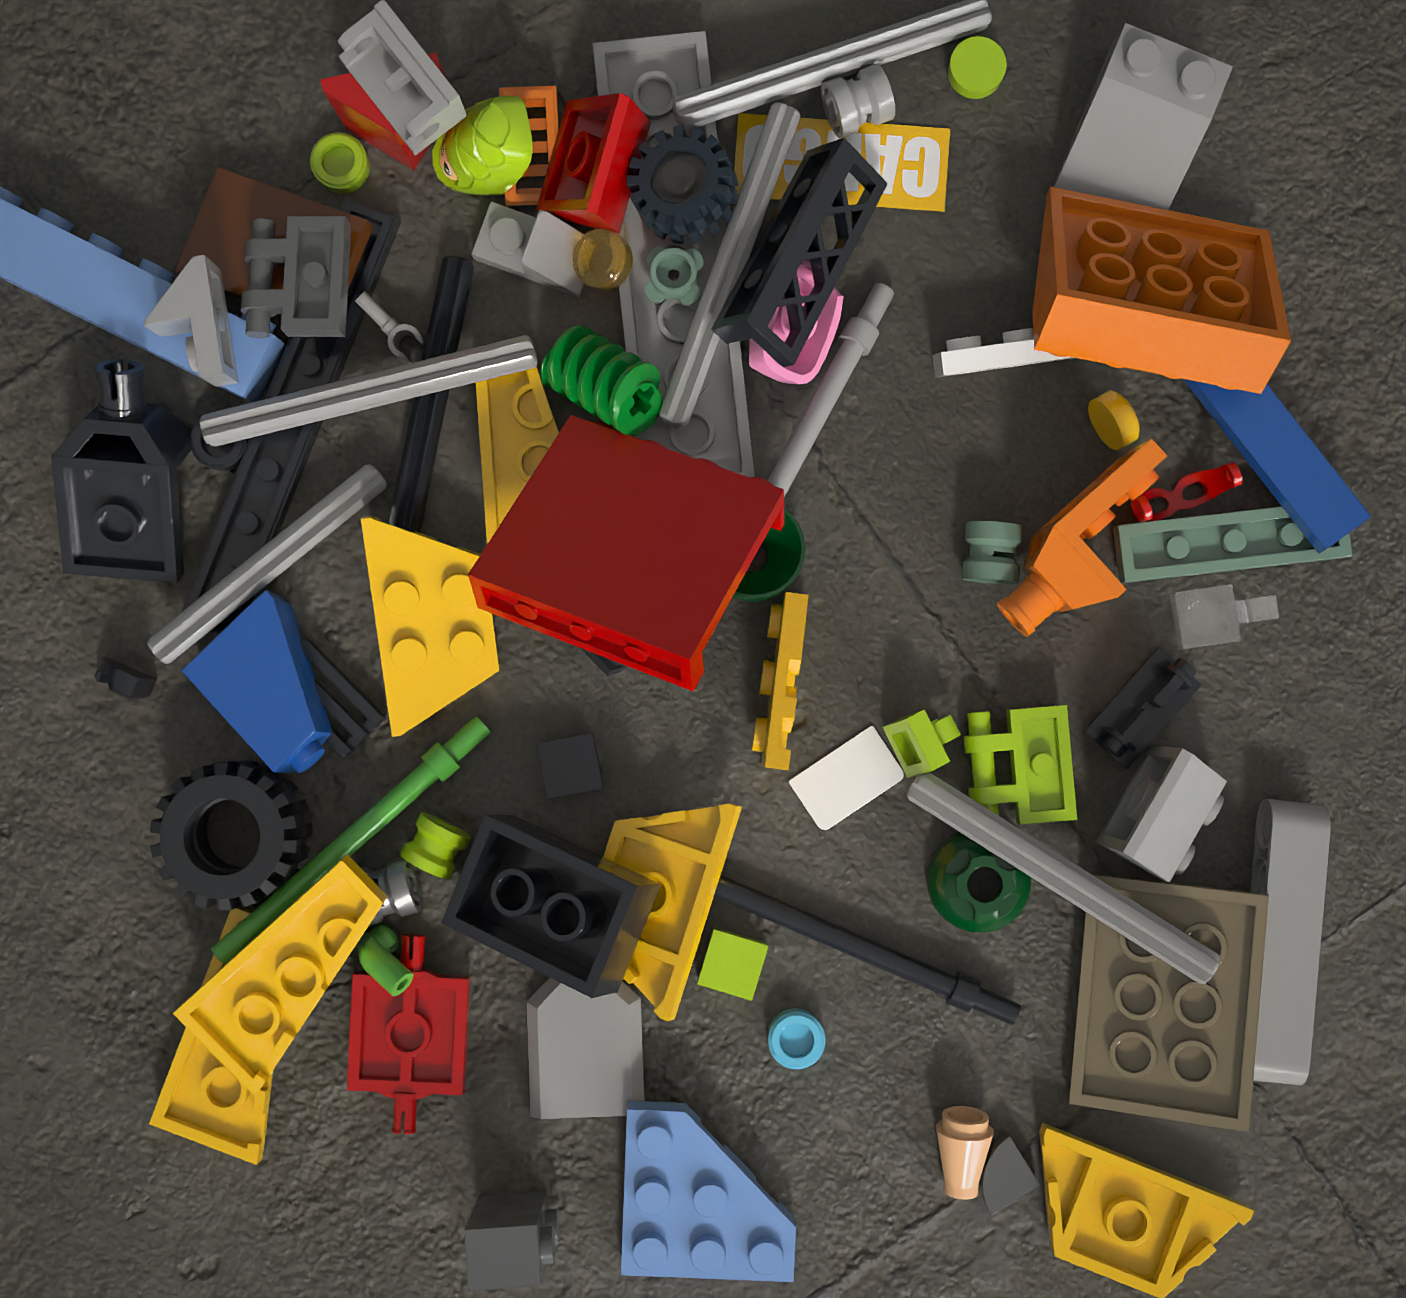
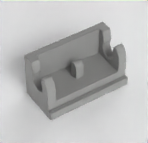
M381 0L374 5L375 9L341 35L338 43L344 49V52L339 55V58L416 156L464 119L467 114L459 94L386 1Z

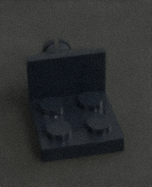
M123 359L100 362L94 367L95 378L98 382V406L80 422L51 455L63 574L178 583L184 574L177 467L192 451V438L190 436L192 429L163 405L146 402L143 378L145 376L144 365L142 363L130 360L127 363L128 371H124Z

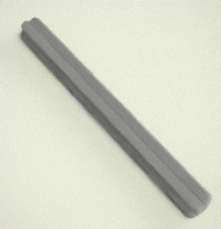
M964 0L677 96L673 100L672 105L675 120L678 126H684L685 131L693 129V127H699L820 86L823 82L837 77L844 78L856 74L865 67L874 64L882 65L983 31L992 21L991 11L986 0Z
M774 103L769 110L740 189L737 205L733 208V215L726 227L664 396L658 419L673 427L685 428L690 421L720 339L711 328L750 257L800 120L799 111L784 103Z
M523 335L204 414L200 417V428L207 444L220 446L532 369L537 366L536 349L531 338Z
M930 772L918 774L908 789L907 797L910 801L1199 984H1206L1215 974L1220 960L1217 953Z

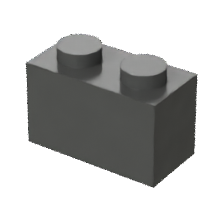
M547 1190L479 1195L464 1229L468 1291L541 1286L546 1265L555 1264V1245L560 1244L558 1208L549 1209Z

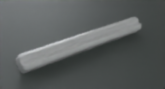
M371 464L364 465L151 636L147 642L149 649L164 664L171 663L385 490L387 483L383 476Z

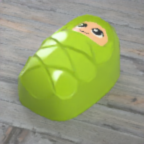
M519 96L493 97L476 103L465 110L467 116L436 140L432 150V159L437 178L456 192L488 196L504 194L517 183L529 167L533 153L530 123L525 104Z

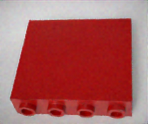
M570 415L468 573L477 608L694 691L704 673L702 651L770 528L781 531L784 526V489L772 485L763 478L748 477L719 467L711 460L705 458L696 459L667 449L657 441L642 440L627 434L624 435L605 423L590 422Z

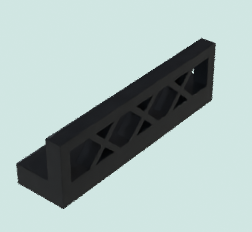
M845 138L807 150L711 328L726 344L752 338L782 367L795 364L888 184ZM849 172L865 188L856 205H848L844 180ZM825 216H834L838 241L832 250H825L821 224ZM810 260L814 287L809 295L801 296L797 270L802 261ZM784 306L787 309L790 333L785 342L768 327L777 307Z

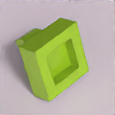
M925 709L900 717L882 727L907 778L932 772L950 762L942 745L961 735L951 714L939 720L937 718L930 721Z

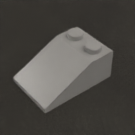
M1125 23L1108 50L1053 187L1169 210L1212 120L1233 66Z

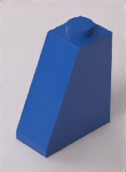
M265 590L199 653L182 672L273 772L293 773L296 770L298 773H301L315 764L324 754L325 749L321 745L332 734V728L326 709L321 704L313 681L316 678L310 660L304 654L300 643L302 635L293 606L285 597Z

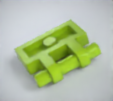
M1067 705L1006 710L1008 729L1006 733H992L990 711L967 713L969 735L963 736L965 753H971L974 785L968 787L969 798L998 816V803L1014 802L1016 823L1020 825L1077 820ZM1009 750L1012 783L996 784L993 752Z

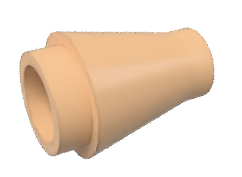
M967 1106L946 1108L942 1112V1120L936 1124L944 1176L943 1191L952 1198L972 1199L978 1195L980 1177L994 1134L993 1128L988 1125V1114L980 1109Z

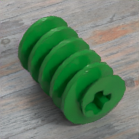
M575 325L567 329L557 339L554 346L543 359L540 373L541 382L545 386L553 389L562 397L568 398L575 405L583 407L590 414L599 417L609 426H614L622 434L638 435L645 432L656 422L662 406L658 369L652 363L642 361L636 354L627 352L619 344L611 343L605 336L596 334L589 327Z

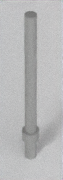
M875 283L857 317L849 318L839 336V342L842 345L767 480L772 485L784 489V497L861 355L866 356L869 354L879 336L877 326L894 296V291L885 284Z

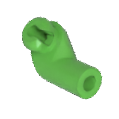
M379 924L370 933L364 932L357 942L359 960L363 969L392 996H397L410 985L414 975L391 954L398 947V937L387 925Z

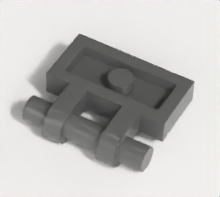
M288 216L286 239H275L276 223L274 221L262 218L254 219L252 221L251 239L245 242L244 261L250 265L248 290L243 291L241 297V312L246 315L245 334L253 338H268L270 333V317L282 314L281 330L288 337H345L351 224L346 216ZM285 264L283 289H272L273 267Z

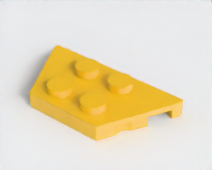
M363 516L361 518L391 734L392 737L403 735L499 671L492 613L477 608L468 573L481 554L459 546H451L416 531L414 533L388 524L373 516Z
M722 804L714 807L683 810L614 822L603 857L661 884L623 979L628 984L634 983L656 1007L653 1011L657 1016L665 1021L674 1020L742 806Z
M1042 1122L1039 1134L1049 1244L1051 1252L1057 1258L1157 1298H1165L1183 1281L1184 1275L1190 1268L1200 1266L1217 1251L1213 1245L1238 1222L1244 1226L1253 1216L1254 1210L1246 1203Z

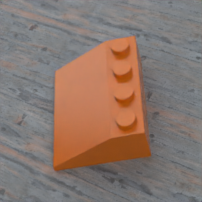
M1050 186L1046 195L1032 310L1034 350L1048 352L1058 357L1069 356L1105 363L1115 368L1125 367L1161 374L1171 379L1182 378L1213 384L1228 390L1238 389L1259 394L1263 392L1291 342L1269 230Z

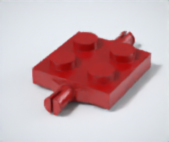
M414 933L401 934V963L414 975L410 985L401 994L392 996L366 971H356L352 974L347 1090L372 1091L388 1098H393L392 1133L401 1134L404 1129V1135L414 1134L417 1131V1099L433 1094L463 1095L466 1088L471 976L438 974L429 969H424L426 935L416 934L413 937Z

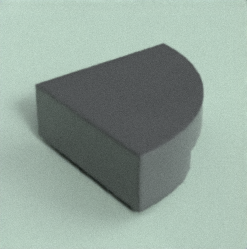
M1007 1131L990 1146L981 1176V1194L991 1216L1040 1186Z

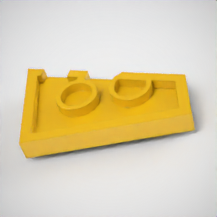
M785 592L782 598V605L771 603L767 637L777 639L774 661H763L759 694L769 695L767 718L756 717L752 741V751L762 752L761 764L766 768L789 771L791 750L786 749L787 735L791 733L795 719L797 687H794L795 675L798 676L802 658L809 597L806 594Z

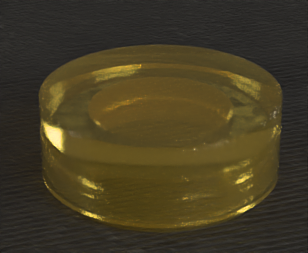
M595 229L586 233L578 241L573 253V267L578 278L583 283L600 290H611L620 286L629 276L633 265V254L628 242L622 236L606 229Z

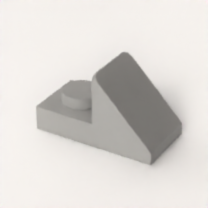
M491 202L472 256L478 262L580 298L599 244L546 211L539 210L537 218Z
M205 255L193 256L147 316L144 326L161 337L192 332L193 336L186 338L185 346L187 358L193 372H198L199 377L215 387L237 384L239 382L221 269Z

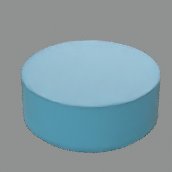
M800 1008L787 1009L779 1013L769 1026L767 1034L769 1049L774 1059L782 1066L790 1069H804L813 1065L821 1057L825 1048V1033L820 1021L811 1012Z

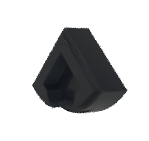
M102 657L94 675L97 682L107 683L109 690L128 699H145V697H150L157 681L152 676L107 657Z

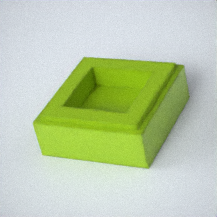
M713 927L697 984L752 1001L768 950V943Z

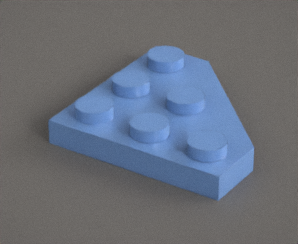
M628 1101L621 1275L793 1282L796 1221L794 1215L780 1201L777 1203L758 1184L756 1176L725 1144L722 1146L701 1124V1118L686 1103Z

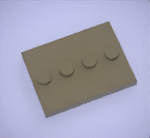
M1091 873L1096 878L1217 953L1220 960L1219 966L1212 978L1206 984H1199L1086 912L1069 1104L1249 1132L1269 894Z

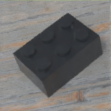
M485 814L441 923L590 998H596L618 992L661 884L514 815Z

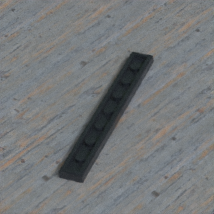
M348 197L344 198L340 208L341 211L366 219L374 226L348 289L345 337H289L265 399L339 381L366 313L355 300L364 291L372 298L401 224L397 216ZM323 420L249 439L181 612L279 534ZM254 596L210 631L220 634L252 603Z

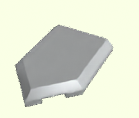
M549 977L527 1000L530 1117L559 1119L627 1116L628 1101H645L641 996L625 981H622L617 993L590 998Z

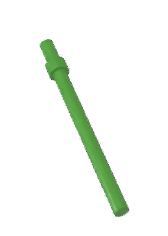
M475 716L442 746L439 742L434 744L421 756L424 761L211 947V951L217 959L225 965L346 854L349 856L353 855L438 779L442 782L448 779L460 768L457 762L491 733L490 730Z

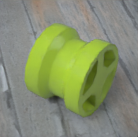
M421 812L415 822L418 831L413 841L405 843L399 854L403 859L419 869L434 876L450 880L456 870L455 857L459 851L468 847L472 837L462 829L441 818Z

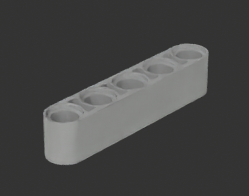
M1264 799L1257 812L1250 892L1269 894L1253 1081L1303 1085L1309 1074L1331 828L1330 814L1324 804Z

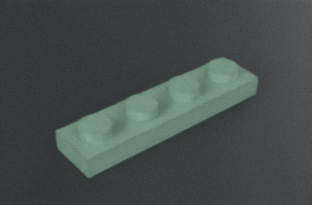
M1283 507L1125 524L1113 527L1118 575L1121 583L1332 560L1352 556L1350 533L1318 554Z

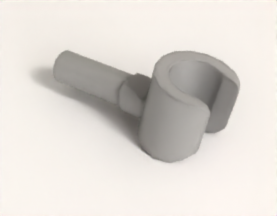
M364 291L355 302L388 336V347L395 357L403 363L410 364L409 359L399 351L400 341L404 337L412 336L424 347V338L412 325H400L394 318H391Z

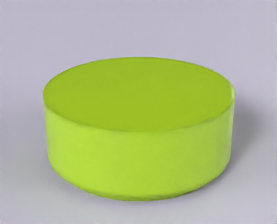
M982 36L967 38L957 45L951 55L947 68L949 82L957 93L966 98L981 99L996 91L1005 75L1007 67L1006 57L1002 48L989 38Z
M342 132L330 133L318 140L310 155L312 172L319 183L328 191L336 194H348L358 190L366 182L370 173V160L364 147L355 137Z

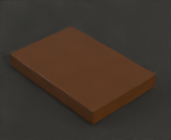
M217 167L175 272L180 274L193 256L205 255L221 269L224 292L241 298L242 292L248 290L250 265L244 261L245 242L251 239L252 221L254 219L262 218L274 221L276 223L275 239H286L288 216H346L351 224L349 289L374 226L366 219ZM285 264L273 267L272 289H283Z

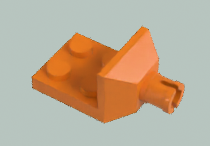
M1152 438L1119 457L1031 536L1022 568L1027 574L1024 578L1025 581L1010 595L1002 598L997 603V607L1004 617L1025 637H1029L1035 631V628L1053 612L1058 610L1064 612L1118 598L1127 590L1083 539L1086 537L1088 539L1092 538L1116 517L1109 509L1112 505L1116 504L1119 507L1129 498L1134 500L1158 480L1160 476L1153 469L1167 455Z

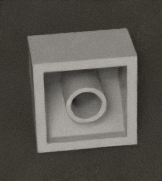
M1151 745L1095 843L1150 875L1170 882L1174 874H1182L1190 864L1195 853V846L1192 845V842L1202 824L1205 826L1209 825L1218 815L1224 802V796L1220 793L1227 781L1195 755L1183 748Z

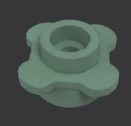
M664 246L653 247L647 254V263L651 267L650 280L644 286V293L647 299L653 303H660L664 299L679 300L684 306L694 305L701 296V290L697 286L698 271L704 265L701 253L693 248L684 251L679 248L666 249ZM671 271L678 272V280H670L668 278Z

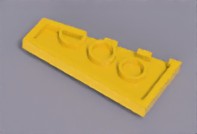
M537 366L532 369L475 382L487 544L559 434Z
M346 854L185 1000L173 1014L256 1097L388 896Z
M244 906L230 910L219 940L254 910ZM214 954L202 985L224 966ZM185 1028L149 1124L257 1165L263 1159L273 1071L255 1097Z

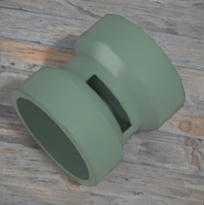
M996 521L966 522L965 541L969 544L970 550L969 558L963 562L962 580L989 584H1019L1021 566L1016 562L1015 556L1016 548L1022 544L1024 526Z

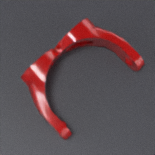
M1230 462L1218 468L1189 474L1179 479L1172 491L1153 488L1143 492L1131 501L1133 514L1139 523L1165 519L1178 510L1194 508L1212 500L1222 492L1242 485V475L1235 462ZM1192 483L1200 484L1203 490L1201 497L1193 500L1183 499L1182 492L1186 486ZM1162 498L1166 501L1167 507L1160 513L1153 514L1149 500Z

